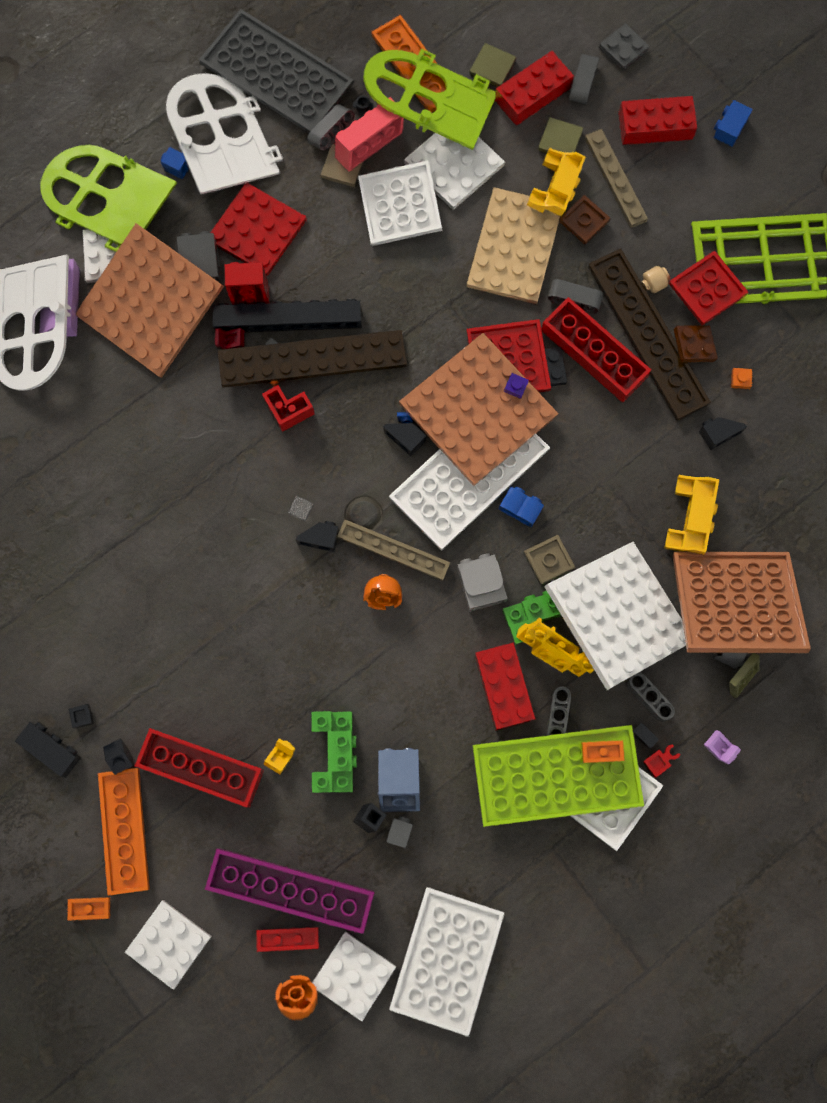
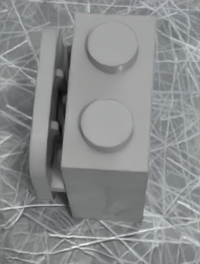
M488 553L480 555L479 559L476 560L468 558L460 561V564L457 565V570L469 612L507 602L503 578L495 555L490 556Z

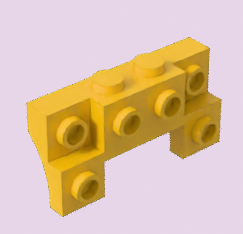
M549 148L542 165L555 171L547 192L533 188L527 206L542 213L546 209L562 217L568 202H571L575 195L573 189L577 188L581 178L578 176L585 156L577 152L565 153Z
M678 476L675 495L689 497L683 531L668 529L665 549L679 552L688 551L702 555L706 553L709 534H712L715 524L712 522L713 515H716L718 504H715L719 479Z
M538 618L531 624L525 623L518 629L517 638L532 647L531 653L563 673L569 670L578 677L585 672L592 673L594 671L585 653L578 654L580 647L556 633L555 627L549 628L541 623V618Z

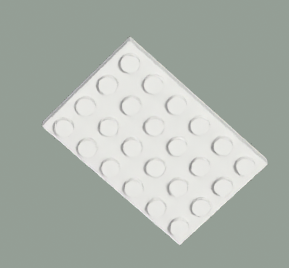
M426 887L389 1010L469 1036L504 912Z

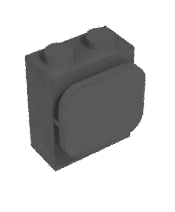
M202 231L197 235L184 233L178 236V253L216 281H221L218 248L214 233Z

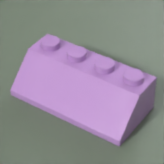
M69 259L67 304L71 307V310L67 309L71 316L67 317V336H77L78 317L76 312L78 310L80 268L74 259ZM43 308L40 312V333L52 331L55 327V313L50 308Z

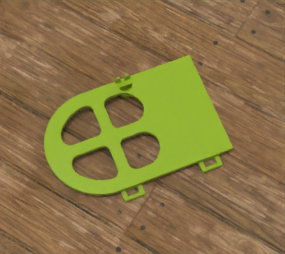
M422 48L418 55L402 50H387L374 55L368 61L363 75L364 84L369 95L381 107L415 123L416 129L422 126L423 132H426L428 129L473 150L495 100V91L488 88L489 80L476 74L472 81L433 63L436 55ZM392 61H404L413 64L416 69L411 79H405L388 71L384 65ZM425 72H430L442 78L446 85V90L436 93L422 87L419 82ZM383 78L403 87L405 92L401 100L394 102L387 98L379 89L376 80ZM418 94L432 101L436 106V111L431 113L429 110H423L419 114L411 110L408 105L413 95Z
M81 145L63 151L49 163L41 179V194L49 209L59 215L55 222L56 224L70 230L74 223L109 239L105 247L117 252L135 223L146 230L177 182L135 163L133 159L129 160L127 156L122 157L99 146ZM86 156L99 158V162L88 177H82L67 170L68 163L73 159ZM110 165H114L124 171V180L115 189H108L97 184L100 176ZM58 179H65L80 186V189L68 205L60 204L54 196L53 185ZM89 193H95L106 199L105 209L94 216H85L78 212L79 206ZM63 219L68 221L67 225L62 223ZM112 243L118 245L117 248L112 247Z

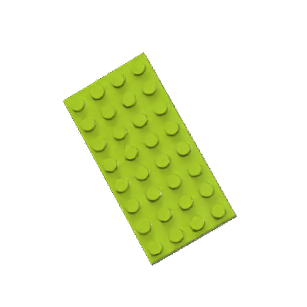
M632 725L472 745L483 827L644 806ZM623 740L624 761L583 763L581 742Z

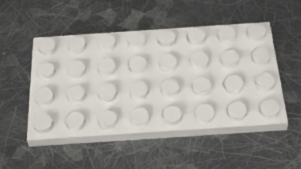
M535 434L475 486L468 481L439 449L390 494L389 498L442 551L533 466L550 447Z

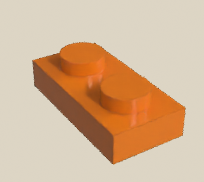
M623 740L581 742L583 763L624 761Z
M110 897L68 899L67 920L110 918Z

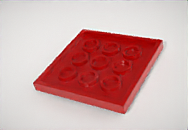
M245 183L211 233H214L218 248L244 263L251 261L262 262L266 276H268L307 218L305 215L251 184Z
M540 319L469 328L466 330L468 345L484 333L538 392L551 391Z

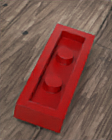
M319 927L257 930V952L319 949Z

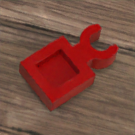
M673 744L668 745L664 753L659 749L643 761L654 778L672 766L669 760H675L680 757V753L674 756L670 754V749L674 747Z

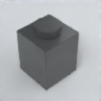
M399 816L398 819H393L386 842L406 848L413 824H410V819Z

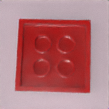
M715 250L669 281L671 288L702 326L748 295L747 289Z

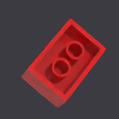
M232 262L225 264V287L232 305L237 303H270L269 284L262 262Z

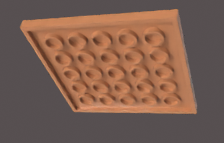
M135 223L77 310L76 316L162 378L224 286Z
M484 333L399 401V405L473 486L558 416L557 411L530 382H528L521 399L504 392L511 373L523 378L525 377Z
M692 552L673 553L687 653H809L811 648L789 552H706L704 555Z

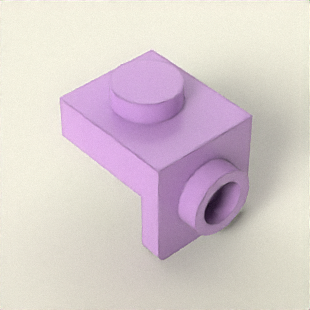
M717 730L704 744L719 761L726 764L734 761L741 751L739 747L731 744Z

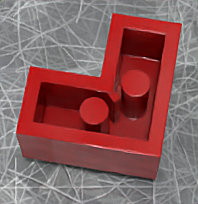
M279 385L262 393L266 405L282 432L315 414L305 392L287 400Z

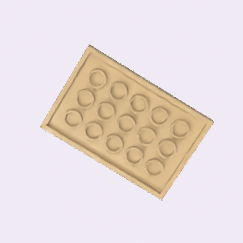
M493 188L467 281V287L537 304L560 216L546 209L542 213L527 206L530 197L528 195Z

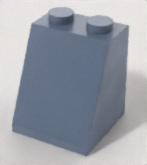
M418 749L378 750L380 810L383 812L420 811Z

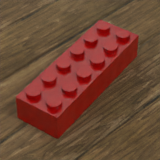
M569 297L543 321L541 331L622 403L648 378L651 369Z
M149 728L135 766L247 808L251 807L264 772L261 768Z

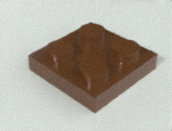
M584 195L559 218V222L586 245L610 222L611 218Z
M676 326L673 329L681 362H715L718 359L710 326Z

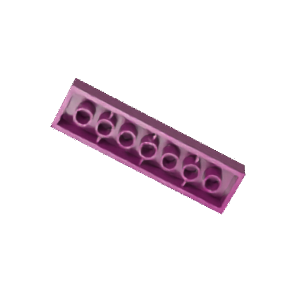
M221 848L216 849L205 890L361 934L365 931L375 891Z

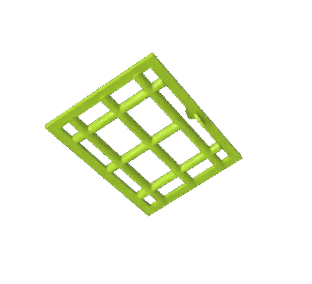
M827 213L693 221L691 223L696 263L704 258L702 242L716 241L717 253L726 265L763 263L766 281L741 282L746 289L811 285L812 291L774 293V291L768 293L764 291L762 294L747 295L735 304L756 302L768 304L772 301L827 298V290H819V285L827 284V277L817 278L815 260L827 259V252H813L811 235L824 234L827 248ZM822 222L823 227H809V223ZM801 223L802 227L777 230L765 229V225ZM758 226V231L722 233V228ZM714 228L715 233L701 234L700 229ZM803 235L806 253L769 255L768 237ZM759 238L762 256L726 258L723 240ZM807 260L810 278L773 280L771 262Z

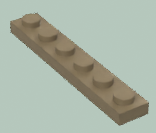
M602 129L585 135V141L630 228L647 222L648 217Z
M344 520L337 535V538L441 581L444 580L450 566V562L348 520Z

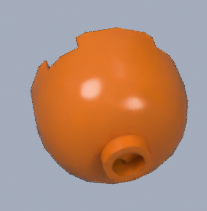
M381 574L367 582L363 600L368 602L369 607L378 610H386L385 606L393 605L394 608H397L402 603V589L396 579L386 574Z
M302 975L291 976L290 980L285 981L283 984L281 982L276 990V1003L280 1012L286 1018L292 1020H302L308 1017L317 1005V988L310 981V978Z

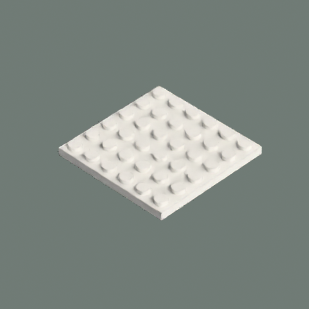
M634 542L544 586L606 690L686 646L682 619Z

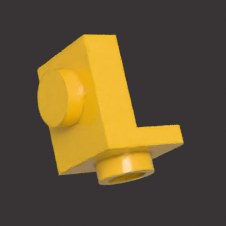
M278 739L263 765L280 775L292 759L295 748L290 742Z

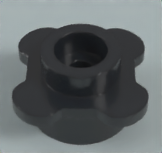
M359 96L353 102V107L359 111L360 115H364L368 110L374 108V104L370 103L367 96Z

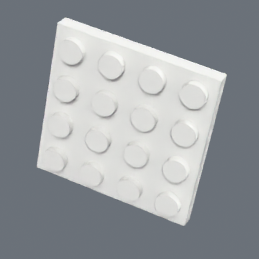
M437 133L433 134L404 159L406 165L429 160L435 193L452 210L458 207L505 166V161L479 137L473 150Z
M429 160L358 176L372 246L442 231Z
M639 768L644 806L571 815L572 818L615 851L619 849L663 787L661 783L641 768Z

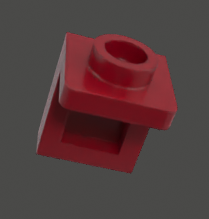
M220 328L216 329L215 346L222 350L244 347V330L241 328L223 331Z

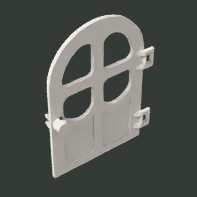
M195 74L180 80L169 92L166 102L168 120L200 195L278 175L280 171L276 162L283 160L277 146L268 147L256 120L254 112L261 110L257 100L253 96L246 98L241 89L224 77L213 74ZM209 87H218L228 92L236 100L237 104L232 107L215 110L205 90ZM187 92L195 93L204 113L186 118L180 117L177 112V105L181 96ZM250 102H254L256 107H252ZM237 115L242 116L247 125L246 133L239 138L226 136L219 120ZM207 123L214 133V142L206 146L193 143L192 138L185 131L186 128ZM276 151L278 157H274L272 152Z
M68 255L0 270V381L9 388L27 391L43 385L55 374L63 360L66 349L67 317L71 316L67 309L71 310V307L67 304ZM43 308H50L55 313L54 329L35 334L36 314ZM15 314H23L25 317L24 335L19 338L5 340L4 330L7 321ZM54 341L55 346L50 360L42 370L34 372L33 358L35 345ZM23 347V371L21 374L13 376L4 364V353L7 350Z

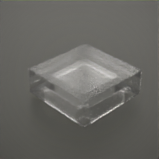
M296 496L288 514L306 522L314 504Z

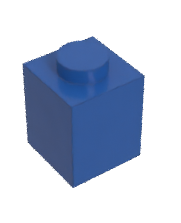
M169 147L167 152L163 153L161 164L164 171L183 180L189 170L183 153Z

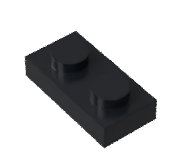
M562 348L545 349L551 386L567 384Z

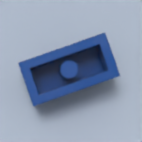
M733 100L730 106L727 105L722 113L723 119L717 121L714 127L716 133L713 138L733 147L753 109Z

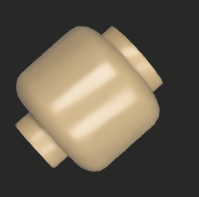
M655 266L643 273V281L641 283L646 291L649 290L654 294L668 286L670 276L664 267Z

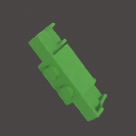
M547 591L542 592L543 595L535 597V595L527 596L522 603L503 608L502 611L515 645L523 642L517 638L518 629L523 624H531L538 618L542 619L541 622H545L562 616Z
M312 712V732H328V772H312V793L353 792V768H357V757L353 756V748H356V736H353L352 712Z

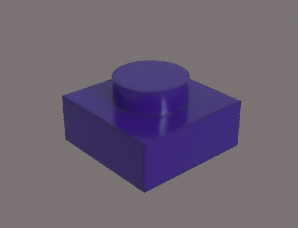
M511 373L504 392L521 399L529 380Z

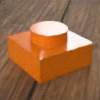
M733 368L731 388L750 389L752 387V369Z

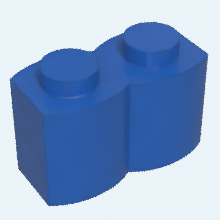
M510 487L499 506V510L532 528L544 505L539 498L525 495L523 489Z

